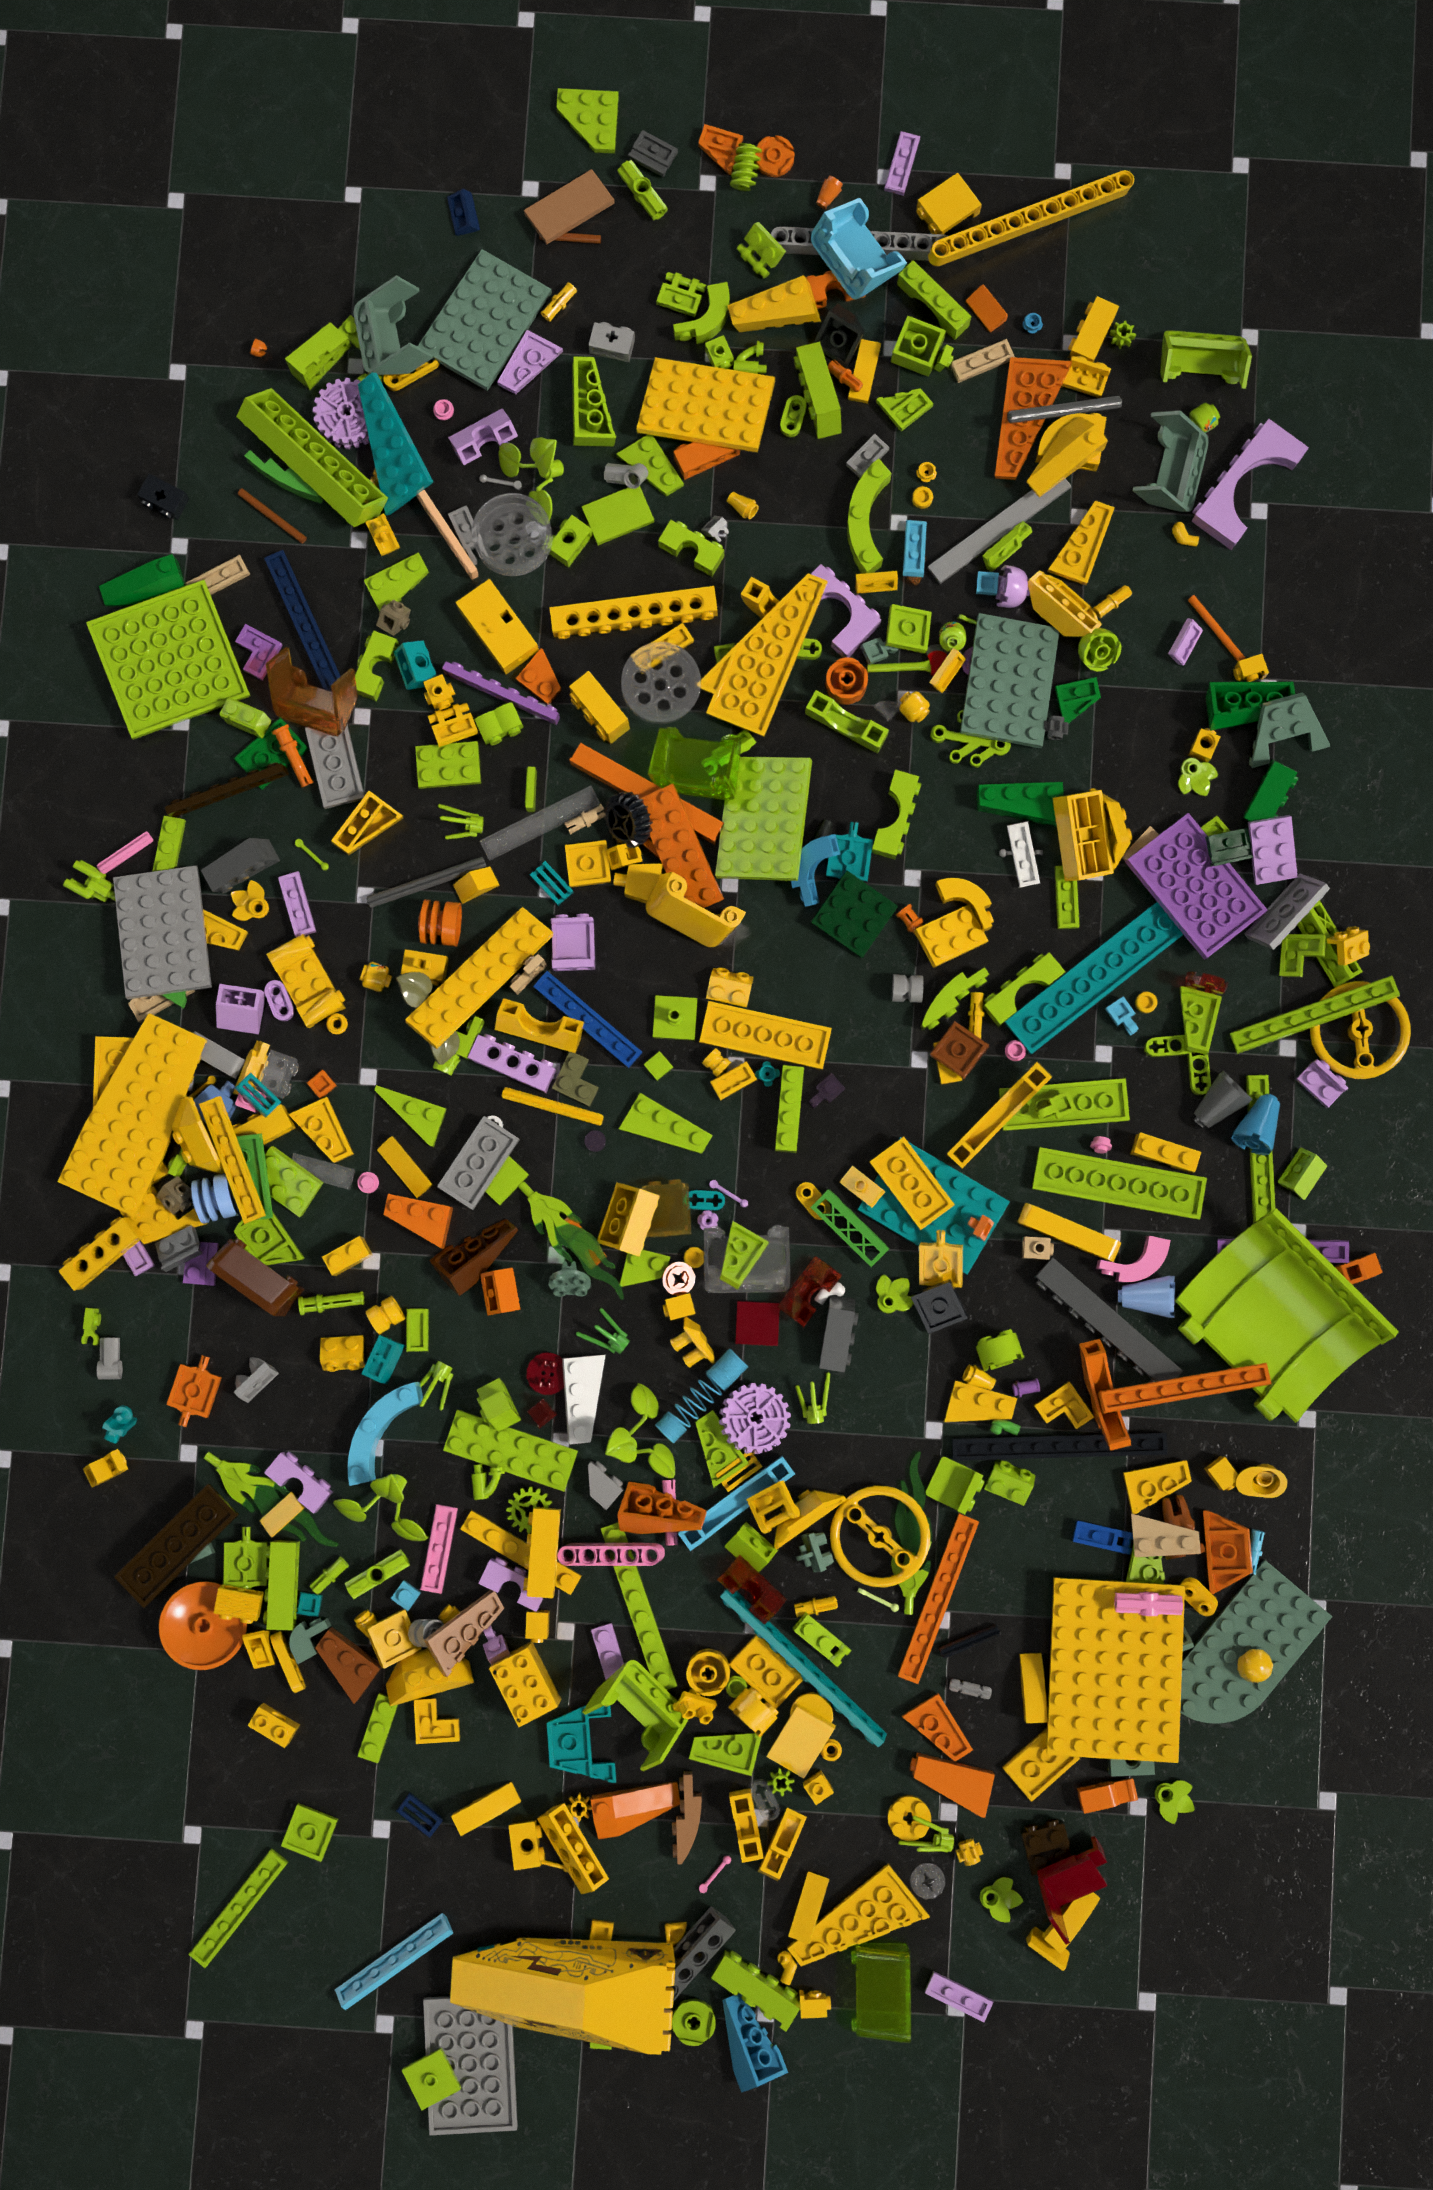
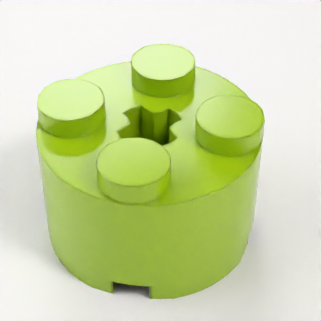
M1012 1329L999 1333L1000 1335L997 1338L992 1339V1336H987L977 1342L976 1350L984 1371H987L989 1366L993 1370L1012 1364L1015 1359L1021 1360L1025 1358L1016 1333L1012 1332Z

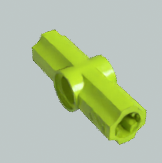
M632 160L621 164V167L617 170L618 174L634 194L635 200L641 203L653 220L663 217L668 209L651 187L650 180L642 175ZM641 188L647 189L645 192L638 191Z
M401 1549L347 1581L345 1583L347 1591L353 1599L359 1597L410 1566L408 1558ZM374 1569L382 1571V1579L377 1580L373 1577L372 1572Z

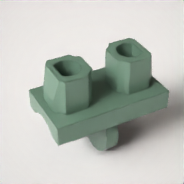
M806 1533L801 1535L804 1545L799 1546L801 1554L796 1556L797 1561L803 1560L805 1567L811 1566L813 1572L827 1570L826 1567L832 1564L834 1560L830 1552L822 1554L820 1552L819 1546L827 1543L825 1533Z

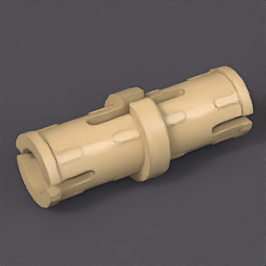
M602 804L586 813L583 811L580 813V816L565 822V826L569 828L567 830L570 835L585 826L590 827L591 823L603 818L606 815L604 811L597 814L604 809Z

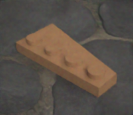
M489 1590L424 1639L443 1676H449L454 1665L460 1662L471 1645L474 1646L478 1641V1636L484 1629L487 1630L503 1611L504 1607L495 1591Z

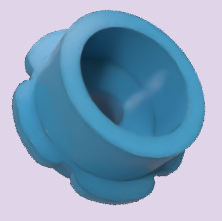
M1030 313L1025 316L1022 325L1025 330L1034 334L1041 330L1043 323L1040 315Z

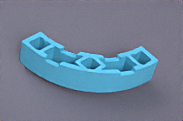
M420 1382L410 1383L391 1391L377 1401L363 1417L355 1431L349 1450V1486L376 1479L375 1451L377 1444L394 1418L407 1409L421 1403L423 1395Z

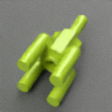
M76 860L73 868L89 877L84 885L71 878L70 880L66 879L63 886L86 899L96 897L103 902H106L108 898L116 901L115 891H113L114 884L105 879L106 874L101 873L97 868L83 860L80 862Z

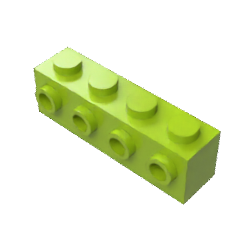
M274 1540L267 1546L266 1557L270 1561L265 1573L266 1580H269L268 1589L265 1590L264 1595L265 1602H268L267 1611H264L263 1617L264 1624H267L266 1630H294L296 1627L300 1541Z

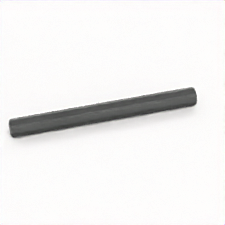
M1120 396L1013 410L1007 413V420L1009 423H1018L1077 413L1118 409L1122 407V399Z
M479 857L367 896V903L370 908L465 876L470 871L486 868L485 860L483 857Z

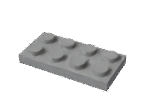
M346 718L305 728L323 807L327 809L362 800L365 795Z
M1300 873L1297 876L1298 878H1295L1267 908L1268 911L1261 915L1244 933L1245 936L1251 941L1274 950L1303 917L1310 912L1314 905L1323 898L1330 889L1325 882Z
M483 1116L437 1187L474 1210L520 1139Z

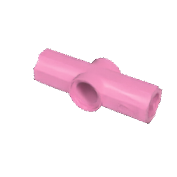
M1139 1592V1594L1115 1593V1612L1138 1613V1615L1158 1616V1614L1182 1615L1183 1601L1180 1595H1159V1593Z

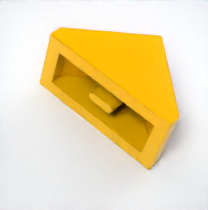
M491 867L470 871L453 884L462 904L500 886Z

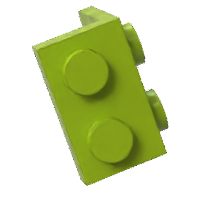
M942 1457L925 1493L927 1496L965 1515L967 1511L970 1512L975 1504L973 1497L976 1491L980 1492L983 1487V1475L947 1457Z

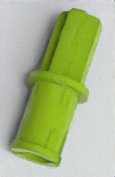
M340 1556L328 1569H323V1573L310 1584L312 1591L316 1594L321 1593L331 1582L336 1581V1578L349 1567V1564Z

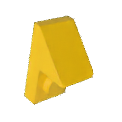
M259 1631L242 1635L254 1669L275 1665V1656L270 1645V1631Z

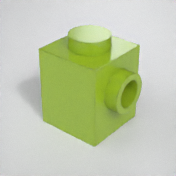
M724 335L705 343V352L712 367L730 369L734 365V357Z

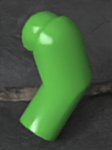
M993 1420L990 1431L999 1435L1004 1430L1017 1436L1021 1426L1008 1420Z

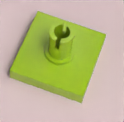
M656 995L653 1038L695 1041L698 999Z

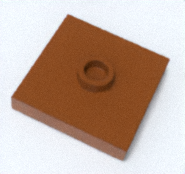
M954 1021L932 1050L930 1056L964 1080L988 1049L989 1044Z

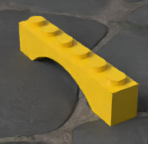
M1036 1062L948 1151L947 1155L963 1168L1052 1078V1075Z

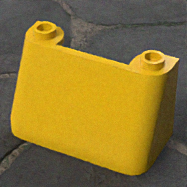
M674 872L660 875L646 903V911L651 917L706 947L719 945L740 924L746 913L737 907L729 906L724 908L720 914H713L683 897L687 890L685 879Z

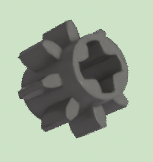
M1050 716L1049 721H1044L1045 734H1047L1048 739L1062 740L1063 734L1068 735L1069 725L1068 722H1064V717Z

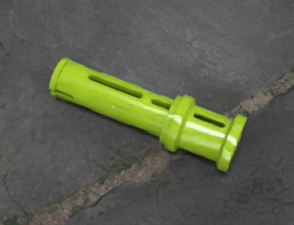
M363 1291L325 1297L317 1294L316 1297H298L300 1315L315 1311L322 1313L325 1309L365 1304Z

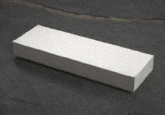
M1028 822L1007 826L1019 888L1039 884L1040 880Z

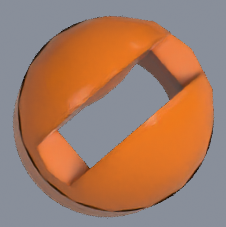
M255 339L250 354L256 357L264 356L266 352L262 351V349L267 350L266 344L261 340Z

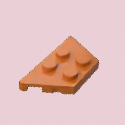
M1204 1510L1209 1590L1211 1594H1215L1253 1573L1249 1528L1209 1510Z

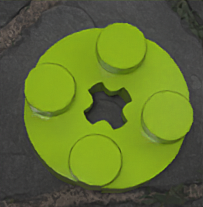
M688 1999L680 2002L673 2013L672 2029L682 2043L689 2046H699L714 2033L716 2019L713 2009L709 2004L700 1999ZM697 2017L700 2024H696L695 2028H692L691 2023L687 2022L688 2019Z

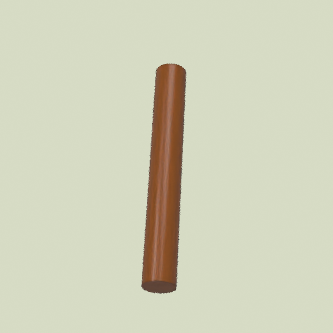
M565 233L553 241L601 244V235Z

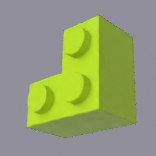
M500 1378L477 1389L480 1396L477 1398V1401L482 1408L480 1410L481 1416L490 1427L494 1426L500 1432L521 1421L510 1394Z

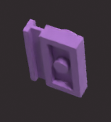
M199 1242L202 1254L185 1262L183 1283L215 1286L216 1274L210 1271L206 1265L219 1251V1243Z

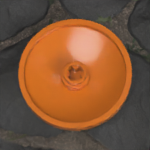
M197 1582L187 1585L173 1594L162 1610L159 1621L161 1643L167 1654L175 1662L189 1669L208 1670L219 1667L229 1661L243 1644L242 1635L246 1634L247 1623L240 1622V1618L232 1617L230 1620L219 1618V1614H214L220 1584Z

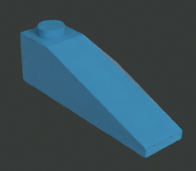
M738 1993V1995H733L722 2001L733 2071L742 2093L788 2073L779 2048L776 2044L773 2045L766 2036L768 2032L764 2027H760L755 2019L754 2011L742 2000V1995Z

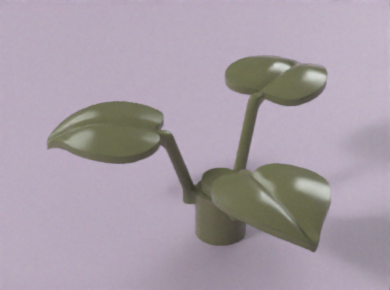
M409 972L396 977L404 1001L410 1007H415L416 1010L429 997L428 994L432 990L430 978L420 972ZM456 1031L438 1049L430 1044L431 1052L439 1065H443L456 1054L460 1043Z

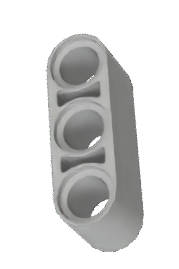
M194 1031V1034L207 1039L201 1059L236 1079L246 1060Z

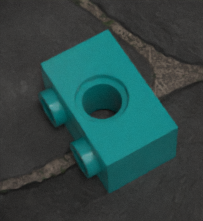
M424 640L402 643L393 651L407 690L424 688V681L436 677V671L432 666L429 651L425 646Z

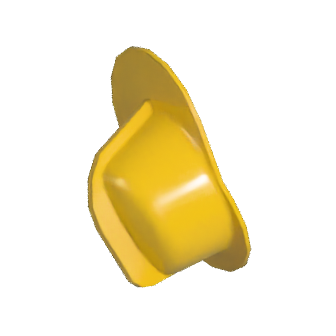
M1260 1464L1240 1472L1236 1478V1487L1239 1492L1247 1496L1275 1498L1286 1490L1287 1479L1274 1466Z

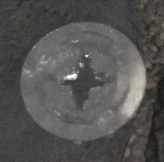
M924 1863L917 1866L912 1872L910 1879L911 1887L917 1896L924 1899L936 1898L944 1889L945 1876L938 1866ZM924 1873H926L929 1879H934L931 1882V1890L927 1885L922 1884L925 1881Z

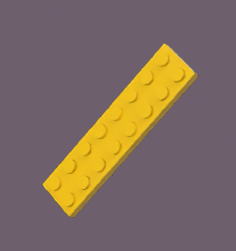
M522 907L405 1019L406 1024L434 1048L438 1049L524 965L530 956L534 955L553 937V932Z

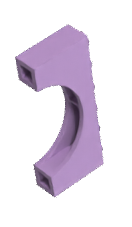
M1270 419L1265 424H1259L1254 431L1256 436L1253 440L1248 439L1241 448L1244 452L1240 456L1236 454L1229 464L1231 466L1230 470L1222 472L1217 479L1219 482L1217 487H1211L1205 495L1207 500L1204 504L1199 503L1192 512L1195 514L1192 522L1230 550L1233 549L1247 530V527L1238 518L1234 508L1233 496L1237 481L1249 470L1266 464L1281 465L1293 470L1309 448Z

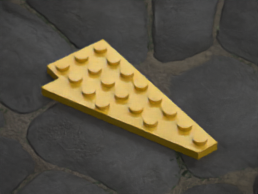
M808 573L697 683V688L714 694L707 709V715L765 737L827 586V580Z

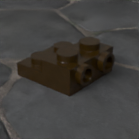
M1050 1819L1044 1825L1030 1824L1025 1826L1024 1830H1020L1031 1875H1036L1038 1870L1072 1856L1065 1825L1062 1820Z

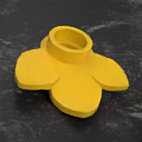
M250 880L247 891L231 892L232 900L237 906L232 914L233 917L240 921H247L252 917L259 919L267 915L269 905L264 899L265 892L260 884ZM257 905H262L260 912L255 910Z

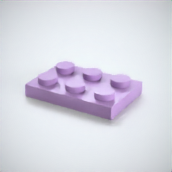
M1285 815L1248 822L1251 855H1253L1254 883L1258 885L1298 878L1292 816Z

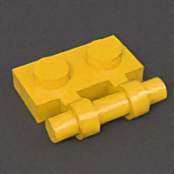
M457 703L452 705V708L443 711L437 710L435 714L428 716L430 724L437 721L439 723L432 726L439 747L478 734L472 714H462L469 711L467 703L461 705ZM456 715V718L445 721L446 718Z

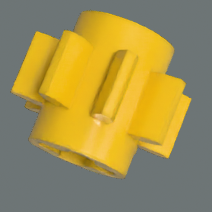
M581 1793L575 1799L570 1796L569 1800L572 1805L566 1806L568 1810H571L572 1817H577L578 1822H580L583 1816L589 1818L590 1815L587 1810H592V1806L588 1805L590 1797L583 1798ZM577 1803H581V1807H584L582 1812H578V1808H576Z
M967 1839L958 1843L959 1849L955 1850L959 1862L964 1861L965 1866H971L981 1861L979 1856L983 1855V1851L979 1842L975 1843L974 1839Z

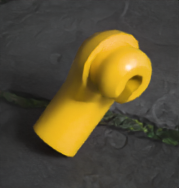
M1176 522L1172 528L1176 541L1179 544L1197 547L1199 536L1188 535L1185 525L1182 522Z
M783 1951L777 1957L778 1962L784 1968L780 1981L790 1985L797 1969V1964L791 1953Z

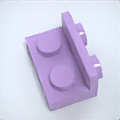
M1316 1059L1295 1080L1322 1105L1329 1108L1348 1087L1345 1085L1346 1081L1341 1076L1334 1075L1329 1070L1330 1066L1326 1062Z

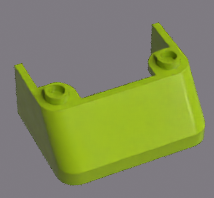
M1165 331L1162 342L1160 373L1163 382H1167L1168 379H1175L1176 376L1181 375V372L1221 375L1226 383L1237 384L1240 382L1241 388L1246 389L1252 354L1246 339L1240 336Z
M630 1660L624 1663L598 1687L582 1713L586 1715L602 1706H611L618 1700L645 1727L641 1741L643 1746L650 1752L640 1767L642 1771H645L664 1761L688 1719L682 1718L681 1712L673 1710L672 1705L678 1701L639 1662Z

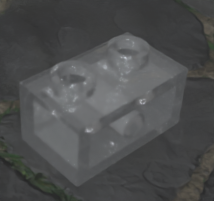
M270 1049L259 1081L276 1097L284 1099L285 1095L288 1096L292 1084H290L292 1075L295 1076L298 1071V1060Z

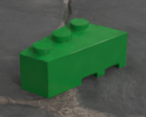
M1272 759L1269 764L1270 767L1266 775L1263 776L1261 784L1243 817L1250 821L1278 817L1276 812L1279 806L1283 808L1288 799L1286 795L1288 789H1293L1298 781L1297 771Z

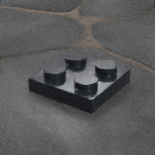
M951 1279L911 1294V1299L928 1334L968 1318Z

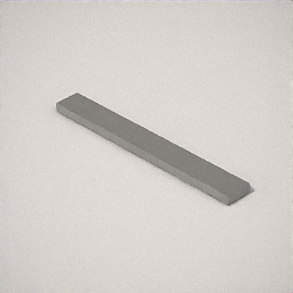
M1065 478L1040 498L1031 490L930 564L927 569L939 584L943 583L1000 541L1016 525L1022 521L1026 522L1071 488L1070 483Z

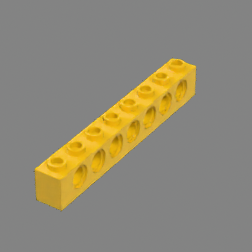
M714 586L549 607L553 635L559 639H567L570 635L576 634L588 636L591 632L605 634L610 633L614 629L628 631L632 627L637 626L649 628L652 627V624L666 626L673 624L675 621L689 623L693 619L698 618L711 620L714 616H718ZM693 602H698L701 604V607L693 609L690 605ZM672 605H678L681 607V609L677 612H673L670 610V607ZM656 607L660 609V612L653 615L649 610ZM632 610H637L640 613L637 617L628 615ZM611 613H617L619 615V617L616 620H611L608 618V616ZM593 615L599 618L594 623L588 621V618ZM571 618L578 620L575 625H569L567 622Z

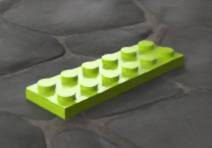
M1126 1078L1044 1085L1002 1127V1131L1130 1121ZM1000 1088V1089H999V1099H1000L1010 1088ZM1069 1091L1077 1109L1076 1111L1058 1119L1055 1118L1054 1114H1051L1039 1120L1036 1112L1050 1106L1048 1099Z
M461 1410L456 1411L443 1451L490 1467H503L505 1472L563 1492L566 1489L578 1453L576 1449L511 1427L498 1432L494 1426L490 1427L482 1417Z

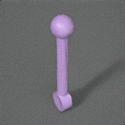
M716 1180L710 1181L711 1188H716L740 1203L741 1207L748 1206L746 1199H740L718 1185Z

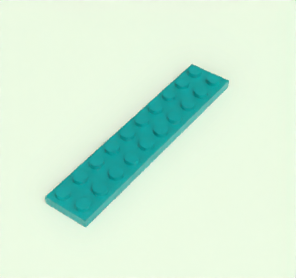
M1156 902L1004 1023L1031 1055L1184 934L1159 903Z

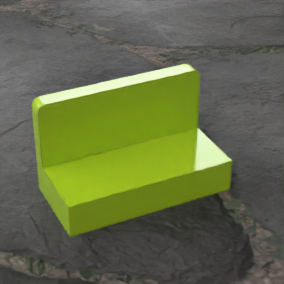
M1300 1147L1278 1180V1183L1305 1200L1327 1165L1317 1154Z
M747 1522L740 1527L737 1533L725 1545L728 1551L756 1575L770 1562L778 1551Z

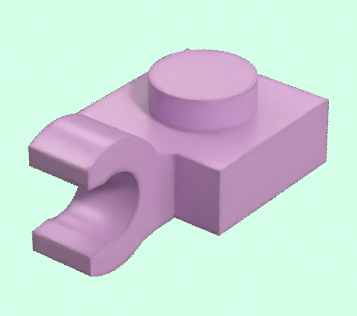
M491 1625L487 1630H483L488 1642L483 1644V1647L491 1665L510 1655L506 1640L502 1634L497 1636Z

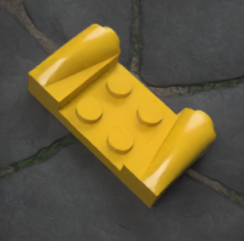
M301 934L266 955L280 976L306 1027L311 1028L322 1019L346 1007L343 1004L345 1001L344 996L340 990L336 991L314 952L313 947H315V944L311 937Z

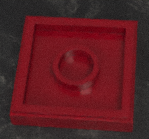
M737 1301L735 1344L778 1346L780 1303Z

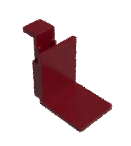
M1096 1836L1091 1837L1094 1848L1076 1856H1070L1037 1871L1048 1919L1065 1945L1069 1944L1070 1941L1060 1906L1107 1886L1105 1879L1097 1869L1098 1866L1107 1863V1860Z

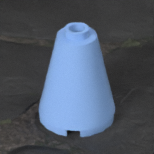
M1169 1275L1123 1285L1122 1290H1118V1302L1122 1303V1307L1175 1318V1276Z

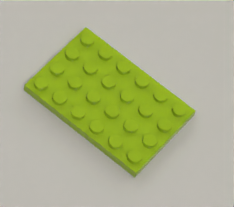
M735 757L729 763L722 817L724 824L720 833L715 873L717 878L798 881L812 767L811 758Z

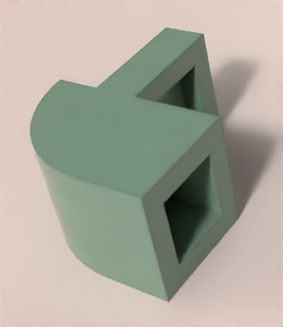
M319 1617L309 1623L310 1628H308L305 1621L294 1628L290 1636L289 1645L297 1664L318 1653L315 1649L317 1643L313 1636L331 1626L328 1618L322 1621Z

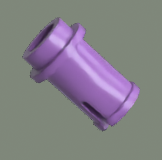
M1035 1378L1023 1382L1017 1380L1015 1383H1012L1014 1396L1022 1397L1023 1394L1040 1392L1038 1379Z

